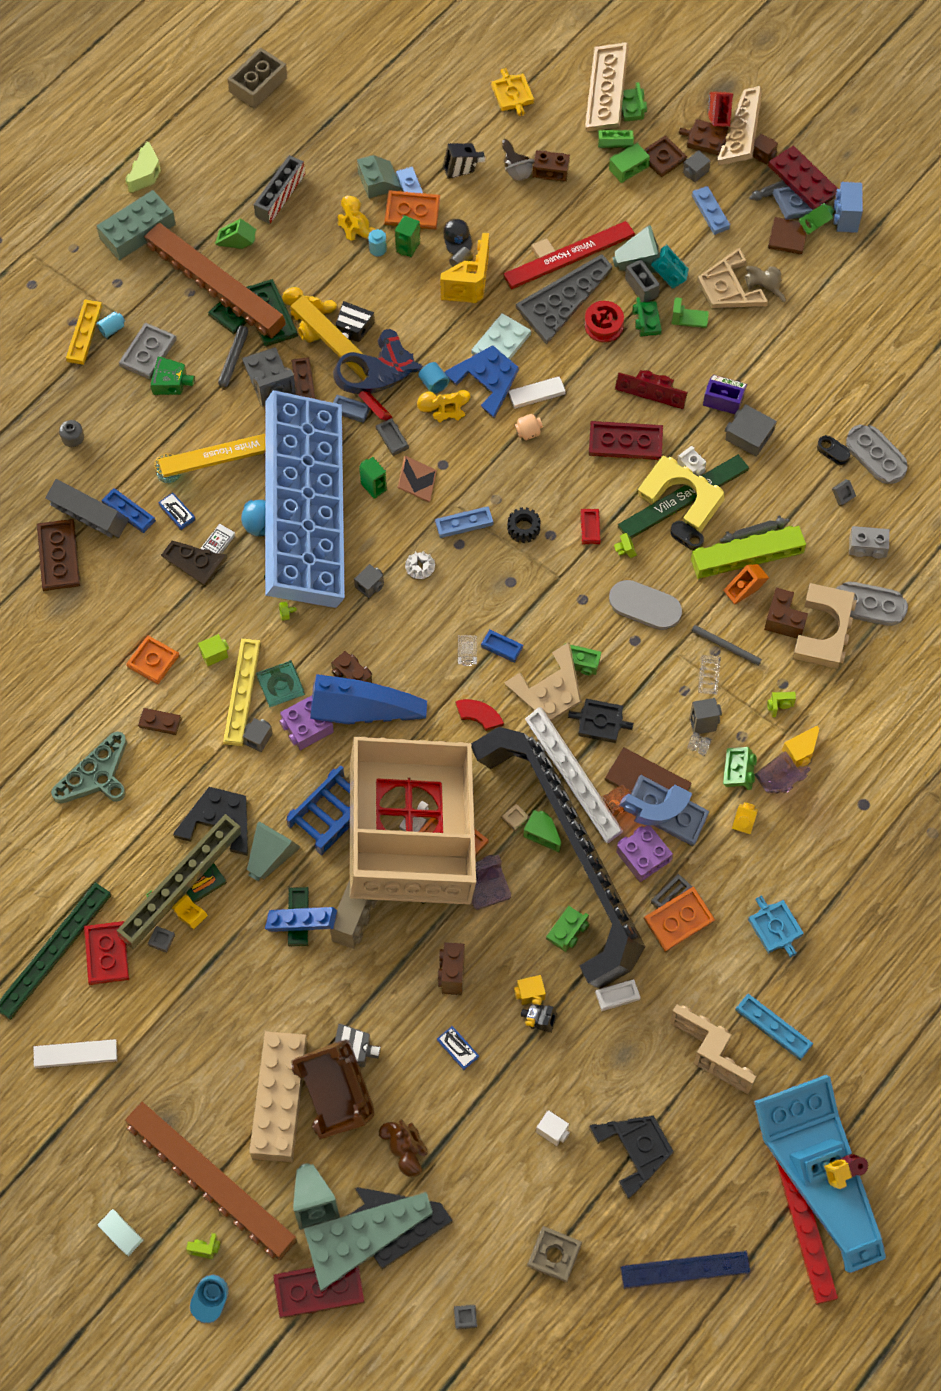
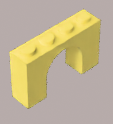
M663 455L638 488L639 497L653 504L672 485L685 484L695 490L697 498L683 517V520L701 533L725 500L724 492L719 486L709 484L704 477H698L693 474L692 470L688 467L678 465L675 459L667 458Z

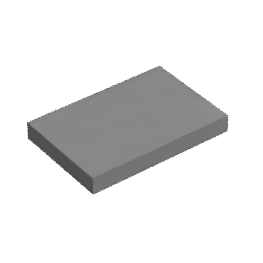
M145 323L119 361V366L151 380L158 356L166 357L177 340L176 335Z

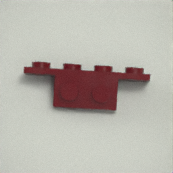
M640 370L637 377L619 372L615 385V390L680 409H684L688 394L686 391L672 388L674 384L673 379L665 375L653 374L648 370Z

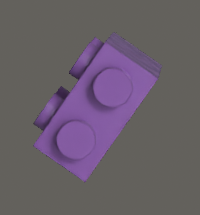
M312 696L280 712V725L284 731L288 730L293 746L297 745L299 750L334 733L331 722L310 719Z
M650 825L641 826L629 838L624 837L618 842L616 851L639 882H642L670 863L673 857V853Z

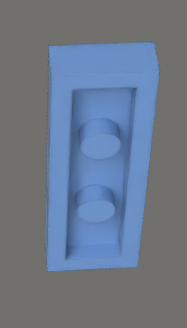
M706 186L692 191V197L713 234L729 230L730 224L709 187Z
M489 506L437 518L435 519V524L439 537L443 538L493 526V519Z

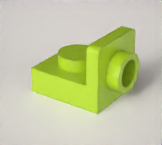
M772 692L771 699L767 701L768 711H771L772 717H776L778 707L781 709L794 707L796 701L795 692Z
M212 1233L209 1245H206L207 1242L202 1240L188 1241L186 1251L188 1255L213 1259L214 1254L219 1252L220 1241H218L217 1235Z

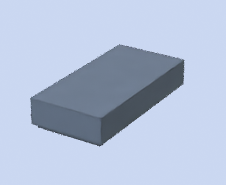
M338 394L333 402L342 405V416L362 423L365 422L370 411V407L367 404Z

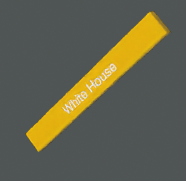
M266 433L158 459L163 478L266 453Z

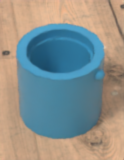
M436 362L427 364L419 372L420 380L434 394L444 390L450 382L448 376Z

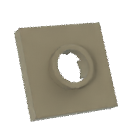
M542 1226L527 1267L567 1283L582 1241ZM552 1248H557L562 1253V1259L558 1263L550 1262L547 1259V1252Z

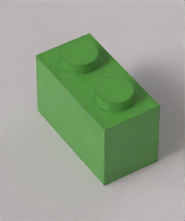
M636 143L633 146L627 147L621 153L613 155L610 159L609 170L623 183L648 168L650 156Z

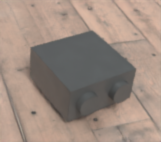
M745 404L741 410H737L734 421L732 423L729 422L726 426L725 440L757 457L774 433L777 421Z

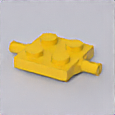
M502 68L500 72L503 77L491 82L501 111L516 109L518 116H521V114L523 116L525 114L523 106L534 103V98L524 74L509 75L507 68Z

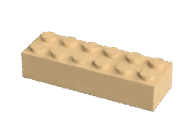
M265 1031L249 1151L251 1159L293 1163L303 1078L294 1075L291 1061L306 1054V1035Z

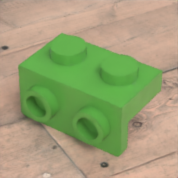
M570 645L575 670L588 676L596 675L602 652Z

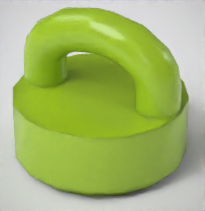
M287 601L280 602L281 620H290L289 613L296 612L297 608H288Z

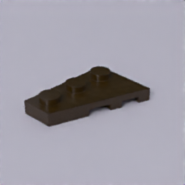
M171 541L161 554L164 559L205 587L228 558L226 554L214 553L207 549L195 548L176 541Z

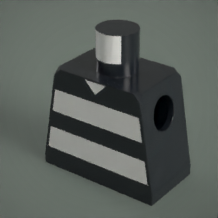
M472 143L447 144L443 162L447 179L473 173L476 163L485 161V154L483 151L476 152Z
M343 301L336 322V328L349 340L360 342L375 323L374 312Z

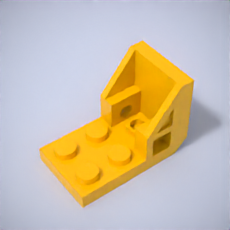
M482 233V239L478 240V254H476L475 262L463 261L441 273V300L477 303L484 298L489 260L488 233Z

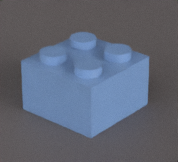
M841 182L840 189L836 190V200H834L833 209L836 210L834 224L837 225V232L858 233L863 212L862 183Z

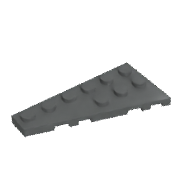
M601 254L518 302L516 309L547 345L612 271V265Z

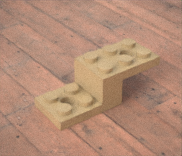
M676 1005L672 1012L670 1024L703 1042L697 1052L694 1064L742 1092L749 1094L756 1079V1076L753 1075L754 1073L746 1067L741 1068L735 1065L732 1059L722 1057L731 1037L729 1031L722 1026L717 1027L711 1024L710 1020L704 1016L693 1014L692 1010L684 1005Z

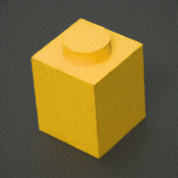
M541 975L517 980V987L514 988L516 999H520L521 1005L532 1003L534 996L542 997V1001L545 1000L546 993Z

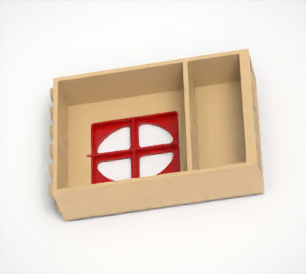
M354 737L350 758V899L471 904L476 885L471 744L463 742L452 743L444 741ZM396 787H403L405 789L404 809L382 808L380 806L382 798L388 791ZM420 788L426 791L434 799L438 809H414L412 806V789ZM380 816H403L405 818L406 831L386 830L380 820ZM414 817L436 818L438 820V824L432 833L413 832Z

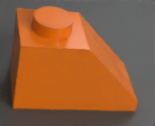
M758 564L746 565L723 591L734 604H737L758 591L769 577Z

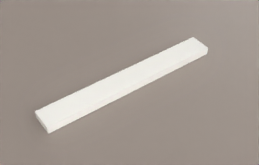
M541 707L537 708L525 720L605 842L610 843L624 831Z

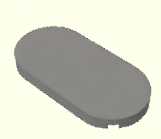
M863 424L857 425L849 431L846 439L847 448L878 481L893 484L905 477L907 472L906 458L877 428L870 425L864 426Z
M631 580L616 583L610 591L609 602L612 609L617 614L659 630L674 627L681 619L682 608L679 601L664 592Z
M845 582L836 588L855 593L856 607L855 611L850 613V617H853V619L892 626L903 621L907 614L908 604L902 595L895 590L857 582Z

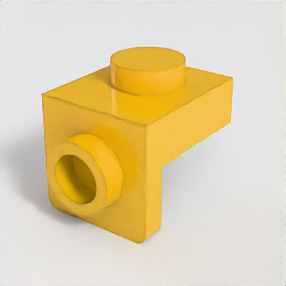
M746 802L743 805L739 804L732 829L751 834L758 809H755V805Z
M184 895L172 907L178 918L193 930L208 916L203 909L192 902L188 895Z

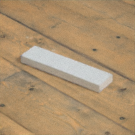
M116 1039L34 1046L35 1068L117 1061Z

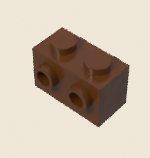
M536 150L535 162L533 163V177L567 182L570 154Z
M344 651L331 662L332 674L335 677L372 683L371 671L366 666H361L353 654L350 655Z

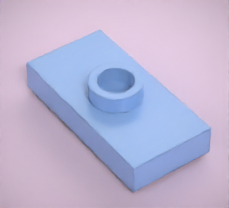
M413 167L396 171V176L403 192L423 193Z

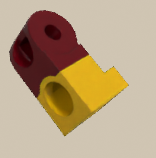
M849 1154L825 1165L829 1184L838 1189L846 1187V1180L856 1175H864L867 1172V1160L858 1155Z

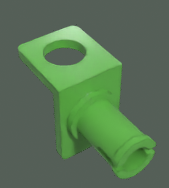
M824 203L799 219L806 233L810 234L833 219V208ZM805 220L810 223L811 228L806 225Z

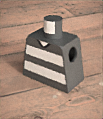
M338 1024L335 1043L345 1039L349 1040L359 1067H365L367 1057L379 1059L381 1047L370 1045V1034Z

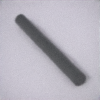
M694 625L692 628V632L758 666L760 665L761 658L697 625Z

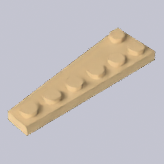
M760 86L743 91L738 109L734 115L735 120L730 125L731 131L727 134L726 144L722 146L718 157L719 165L752 158L762 96Z

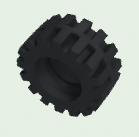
M521 507L519 511L515 509L514 513H510L507 530L512 539L516 538V542L521 540L522 543H525V541L529 543L531 539L535 540L539 535L541 520L538 513L535 514V510L529 511L527 507L523 510V507ZM520 521H527L532 526L524 530L518 528L516 524Z

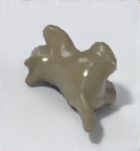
M755 266L746 267L748 272L744 278L748 290L752 286L759 285L773 292L782 302L786 301L785 296L779 291L782 278L778 268L772 266L766 271H762Z

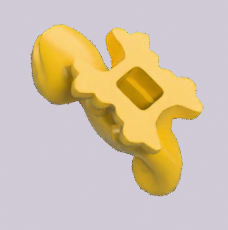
M353 196L343 197L341 206L346 214L345 216L339 214L337 218L338 225L345 230L346 238L353 241L355 240V235L359 234L369 239V233L376 229L369 227V220L360 212L361 203L359 199Z
M298 287L289 288L283 293L282 300L285 304L291 306L303 295V292ZM305 296L322 314L331 313L337 308V304L333 300L323 302L317 297ZM291 310L295 320H299L300 318Z
M460 390L457 393L439 394L438 396L428 391L419 396L417 407L422 412H431L438 409L433 413V418L437 419L439 423L447 420L448 417L460 420L461 417L465 416V412L460 408L469 401L471 395L466 390Z

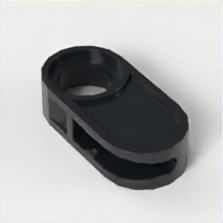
M829 435L819 438L817 449L822 455L838 465H844L849 461L850 450ZM828 442L831 444V447L824 448L821 443Z
M675 521L672 524L670 534L676 541L692 551L703 546L704 537L699 531L684 521ZM696 537L700 540V542L698 544H692L690 542V539Z

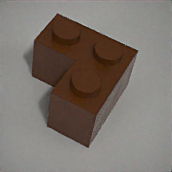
M776 587L764 630L796 639L798 635L802 636L808 613L790 609L794 592Z

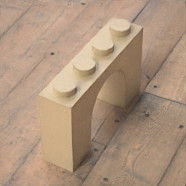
M810 583L804 607L825 611L832 615L837 622L838 631L831 638L824 640L798 635L793 659L838 669L839 663H843L846 652H842L843 645L847 646L849 635L846 634L847 628L851 629L853 621L850 613L855 611L857 600H854L855 593Z

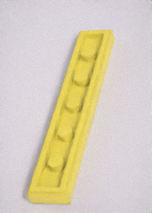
M241 639L223 740L225 745L243 746L244 730L247 726L261 644L260 640Z

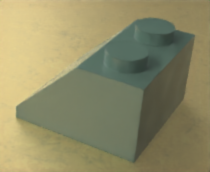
M375 155L357 159L358 174L368 199L387 194L389 190H401L389 160Z

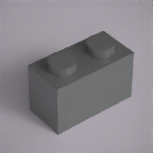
M642 260L626 266L625 280L638 298L640 297L642 303L659 297L660 284Z
M715 698L692 702L689 718L694 735L717 730L722 710Z

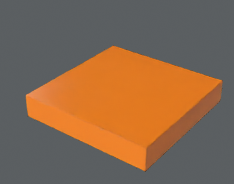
M147 635L126 663V666L152 682L159 684L180 655L179 652Z

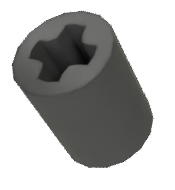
M463 247L449 259V262L454 267L463 261H472L474 257L468 248Z

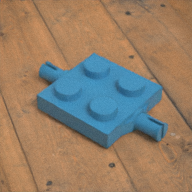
M762 895L757 897L755 901L761 909L758 913L750 916L748 921L766 951L770 953L778 948H785L789 957L796 955L797 952L791 943L802 937L804 933L784 900L776 904L767 905Z

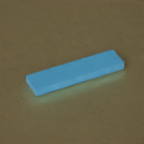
M747 994L735 1009V1011L800 1061L813 1046L810 1040L750 994Z

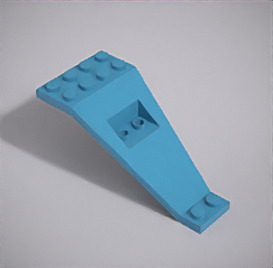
M824 1075L754 1101L764 1143L841 1250L845 1271L851 1273L886 1259L882 1238L860 1176L856 1175L846 1180L847 1186L842 1189L831 1186L828 1181L824 1166L830 1163V1159L833 1158L832 1162L852 1154L839 1118L830 1076Z

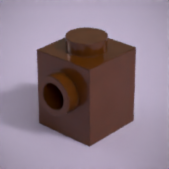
M760 134L755 139L752 157L767 165L770 160L777 156L778 143L772 138Z

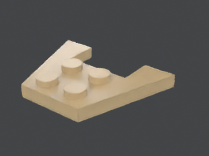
M740 248L698 276V283L711 308L767 306L768 304L761 289L745 294L732 270L746 265V259Z
M570 643L552 652L561 669L530 688L521 673L504 682L534 710L541 707L550 721L582 702Z

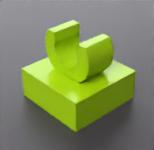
M627 533L620 535L622 542L614 545L618 555L621 556L627 553L630 558L637 556Z

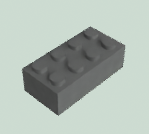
M55 479L45 497L51 501L50 506L102 532L110 538L113 535L119 538L129 521V518L119 511L58 479Z

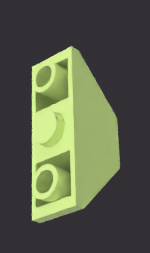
M146 142L144 147L140 149L137 161H134L132 171L126 177L129 192H135L155 184L161 171L159 159L149 142Z

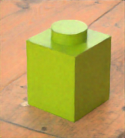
M219 634L198 643L200 653L207 667L228 658L227 650H229V646L225 639H221Z

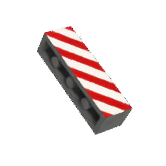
M290 155L286 158L254 203L256 218L271 224L305 176L303 161Z

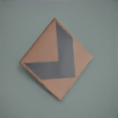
M404 456L397 488L430 502L437 470L408 456Z

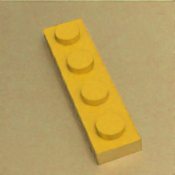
M84 300L66 355L67 362L84 365L97 326L96 323L103 307L102 302Z

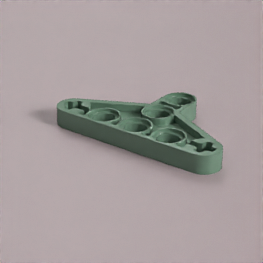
M121 732L110 734L61 779L51 791L54 801L62 804L98 791L103 792L112 801H121L125 797V789L114 776L127 745L125 735ZM114 740H121V743H114ZM101 751H108L109 755L106 758L98 757ZM89 763L94 764L95 767L92 771L84 770L85 765ZM100 776H107L108 780L106 783L100 784L97 782ZM72 777H79L80 782L73 785L70 783ZM120 788L121 793L118 796L111 795V790ZM58 791H60V792H63V791H64V794H65V795H64V796H61V795L58 796L57 792H58Z

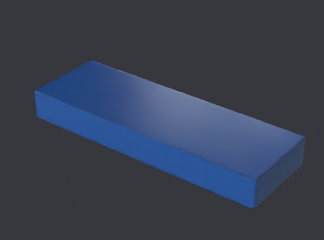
M115 488L102 499V503L128 517V523L142 533L156 521L155 517Z

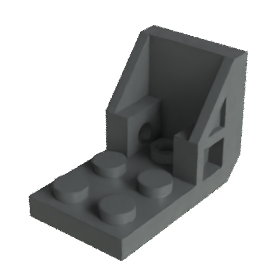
M276 347L242 358L261 406L266 405V400L273 390L296 395L293 372L291 369L284 367Z

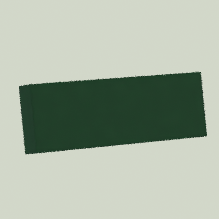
M289 887L288 909L309 908V887ZM309 930L288 931V946H308Z

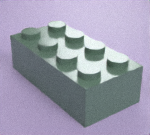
M152 190L96 225L99 239L118 260H121L147 243L145 235L155 225L161 223L170 229L176 225L174 212Z

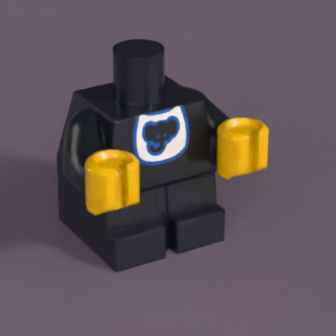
M534 996V1000H532L534 1005H530L529 1010L522 1009L521 1017L526 1018L525 1025L531 1029L537 1028L552 1033L557 1012L553 1006H544L542 997Z

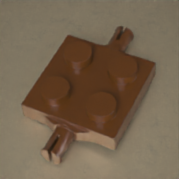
M696 119L694 126L690 130L680 127L679 135L688 137L686 148L719 156L722 146L726 144L729 127L713 126L710 122Z

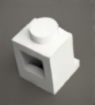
M693 446L678 455V465L688 467L696 476H700L705 472L706 461L694 450Z

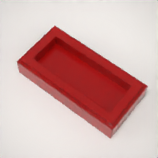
M361 391L358 395L381 420L387 421L393 418L371 393Z
M581 509L582 544H600L599 509Z

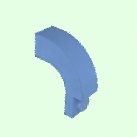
M674 785L668 790L665 800L661 804H648L627 794L622 798L620 806L628 813L637 814L634 820L637 823L651 826L660 825L677 816L688 804L692 793Z

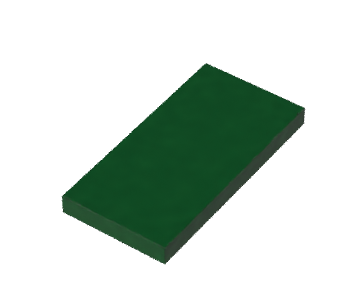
M270 279L247 286L249 290L283 314L286 325L272 339L258 331L264 347L298 337V332L274 280Z

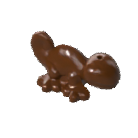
M400 1120L399 1124L395 1122L384 1123L379 1129V1136L384 1140L390 1139L391 1152L395 1156L400 1157L398 1162L400 1171L407 1177L420 1175L423 1169L415 1154L418 1153L421 1156H426L428 1149L420 1139L418 1129L412 1122L407 1126L403 1120Z

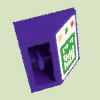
M712 375L705 391L703 406L736 414L737 410L740 409L747 384Z

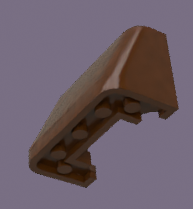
M349 1040L338 1041L294 1058L291 1061L294 1075H297L299 1078L304 1077L318 1115L313 1122V1130L318 1134L319 1140L365 1126L374 1117V1107Z

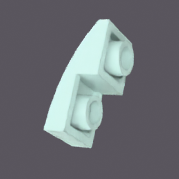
M113 1209L98 1224L127 1256L143 1241L136 1231Z

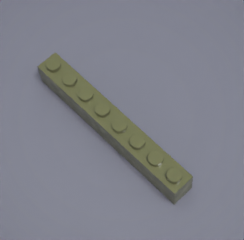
M225 814L117 930L118 937L134 950L241 834L240 826Z

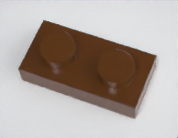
M143 708L138 726L142 729L177 735L181 715Z

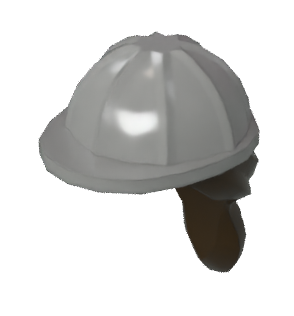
M504 139L502 148L506 153L503 160L506 167L505 171L514 180L527 179L531 175L533 163L535 162L534 159L517 154L511 142Z

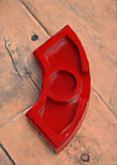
M472 699L455 701L461 720L476 721L482 725L485 731L504 726L500 715L488 704Z

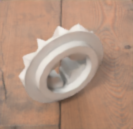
M415 551L405 561V568L411 577L424 579L434 572L435 561L430 554L428 555L424 551L422 553ZM418 560L424 563L423 570L417 565Z

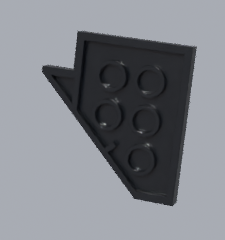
M357 1187L355 1190L364 1205L349 1215L408 1197ZM429 1201L433 1213L431 1216L414 1228L406 1231L398 1239L386 1245L384 1249L373 1256L382 1270L453 1223V1220L441 1203Z

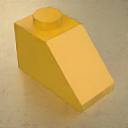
M818 725L784 742L782 751L794 769L799 766L804 767L811 762L820 729Z

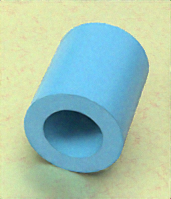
M379 229L371 231L368 236L369 251L374 256H382L387 251L386 234Z
M113 312L97 322L96 325L101 334L107 338L124 327L125 319L120 313Z

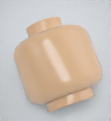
M529 414L519 418L515 427L519 438L530 440L540 435V429L543 428L540 418Z

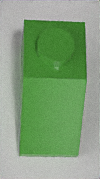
M240 218L218 231L215 244L217 246L243 249L254 243L256 228Z
M533 810L524 828L523 837L559 853L561 850V840L552 818L543 811Z

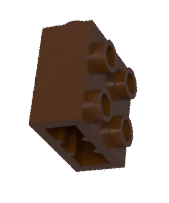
M444 942V949H440L438 987H442V994L462 995L465 944Z

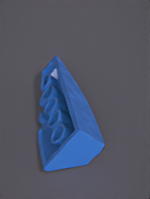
M316 674L313 685L310 719L343 724H355V722L359 721L372 723L373 720L387 722L392 719H426L427 700L374 683Z

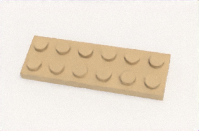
M627 43L599 46L594 49L585 124L587 131L620 127L629 48Z

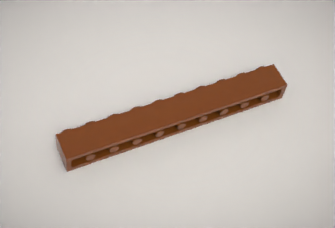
M161 223L155 225L145 235L146 245L152 252L156 251L164 261L168 260L171 262V265L176 270L180 269L188 279L192 278L201 289L205 288L213 298L217 297L220 299V302L225 307L229 306L232 308L237 316L244 317L245 321L250 326L254 325L257 327L262 335H267L272 339L286 325L283 314Z
M141 1102L125 1119L128 1125L126 1129L133 1136L138 1134L143 1139L141 1142L149 1150L154 1148L158 1152L156 1155L161 1161L171 1163L173 1165L171 1169L178 1176L184 1175L189 1179L187 1183L194 1190L199 1188L204 1193L202 1196L210 1204L216 1203L219 1206L217 1210L226 1218L230 1216L234 1219L233 1224L240 1231L245 1229L250 1234L248 1237L256 1245L261 1243L266 1248L264 1252L272 1259L276 1257L281 1260L297 1242L296 1236L144 1102Z

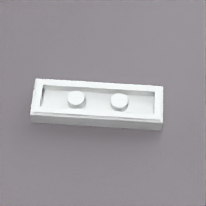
M560 376L508 391L514 409L565 394Z

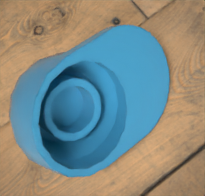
M209 1275L204 1277L197 1285L190 1302V1310L198 1321L210 1323L221 1315L229 1293L228 1284L223 1278Z

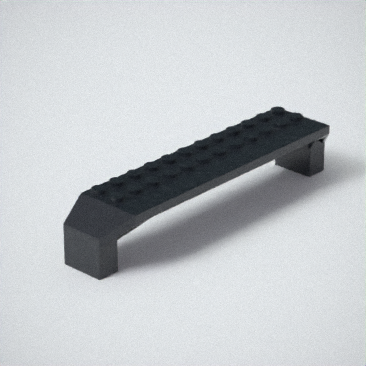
M497 727L471 743V749L477 761L489 769H493L513 756L530 761L612 923L604 952L579 965L588 984L601 989L631 972L644 951L645 945L544 747L539 741L536 742L532 736L529 737L522 732Z

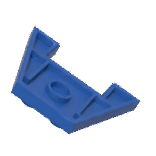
M492 345L444 371V373L455 385H458L470 373L492 394L481 404V407L495 419L519 368Z

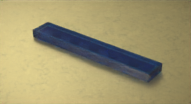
M747 1251L620 1267L623 1289L749 1274L751 1272Z

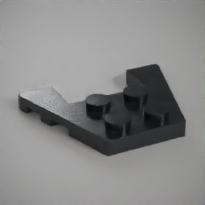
M208 787L175 830L174 838L191 842L197 824L214 827L226 814L241 828V834L231 844L230 852L247 856V797Z
M654 1115L589 1126L597 1144L617 1135L637 1172L619 1181V1185L627 1200L674 1153Z

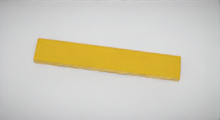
M304 295L291 305L290 309L340 358L350 352L363 354ZM346 362L363 381L367 378L360 365L354 362Z

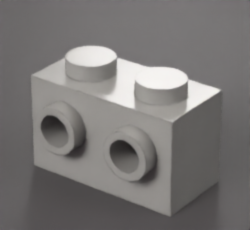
M852 526L849 535V555L856 557L871 556L878 559L886 558L889 551L890 529Z

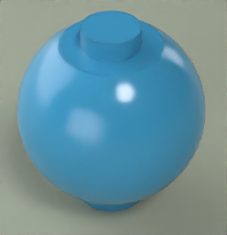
M250 500L244 505L241 515L242 525L253 536H265V500Z

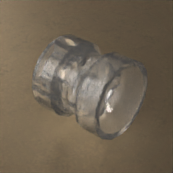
M693 732L687 750L697 751L700 755L706 756L712 739L709 737L703 738L699 733Z

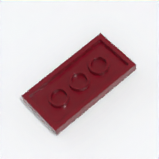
M794 145L769 161L768 167L812 210L824 203L827 204L836 197V190L838 188Z
M591 421L588 456L660 460L662 457L663 425Z
M359 1266L346 1273L338 1281L336 1280L322 1292L314 1267L273 1274L280 1319L365 1303Z

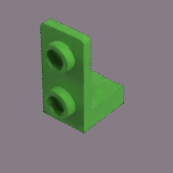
M675 297L672 316L673 325L707 328L708 311L684 309L685 306L681 305L682 298Z

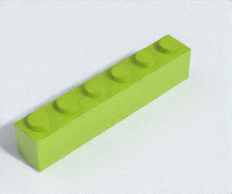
M788 526L783 530H771L762 535H751L741 540L734 539L724 544L717 543L708 548H697L695 551H692L691 562L697 579L742 569L746 565L762 564L804 554L806 542L800 526Z

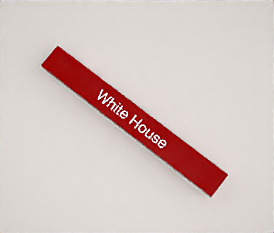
M626 220L503 273V277L512 290L633 238L635 232Z

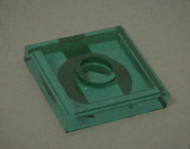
M292 660L256 673L269 708L305 695Z

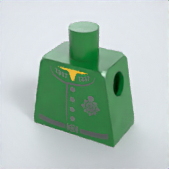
M158 356L150 384L152 395H180L184 385L194 386L195 376L187 375L185 364Z

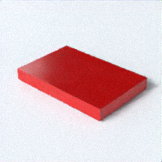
M124 921L84 926L89 985L129 980L127 944L117 934V930Z

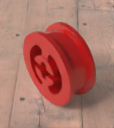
M603 300L597 301L588 307L585 313L584 327L590 338L598 342H611L621 335L624 325V313L616 303Z

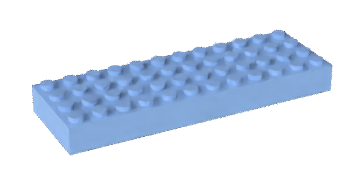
M274 390L266 400L265 596L337 608L345 598L341 404Z

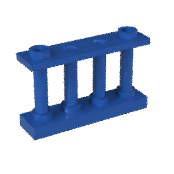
M341 765L337 769H333L328 774V778L296 810H291L286 819L290 829L295 824H298L316 840L315 848L321 856L350 828V806L347 807L329 791L337 783L350 794V784L342 778L344 776V769ZM323 796L343 813V816L338 821H334L316 805ZM309 810L329 826V830L325 834H320L302 818Z

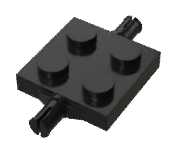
M585 699L581 713L569 710L568 718L579 720L578 736L616 743L621 728L633 730L634 722L622 721L623 705Z

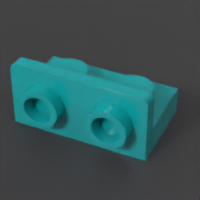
M668 245L662 247L659 258L654 260L651 266L674 289L687 280L689 268Z

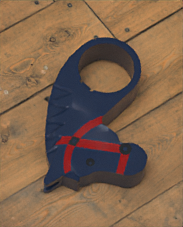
M386 329L378 339V345L381 348L378 358L356 352L346 353L337 362L333 377L337 386L346 392L360 394L361 391L376 393L396 385L410 373L419 372L423 366L414 361L413 353H409L402 347L398 334L392 329ZM346 362L357 363L362 367L367 378L360 383H351L342 376L340 366Z

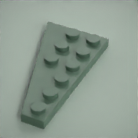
M427 1192L304 1228L321 1292L336 1280L338 1281L344 1277L346 1273L384 1249L386 1245L392 1241L394 1242L406 1231L414 1228L431 1216L433 1213Z

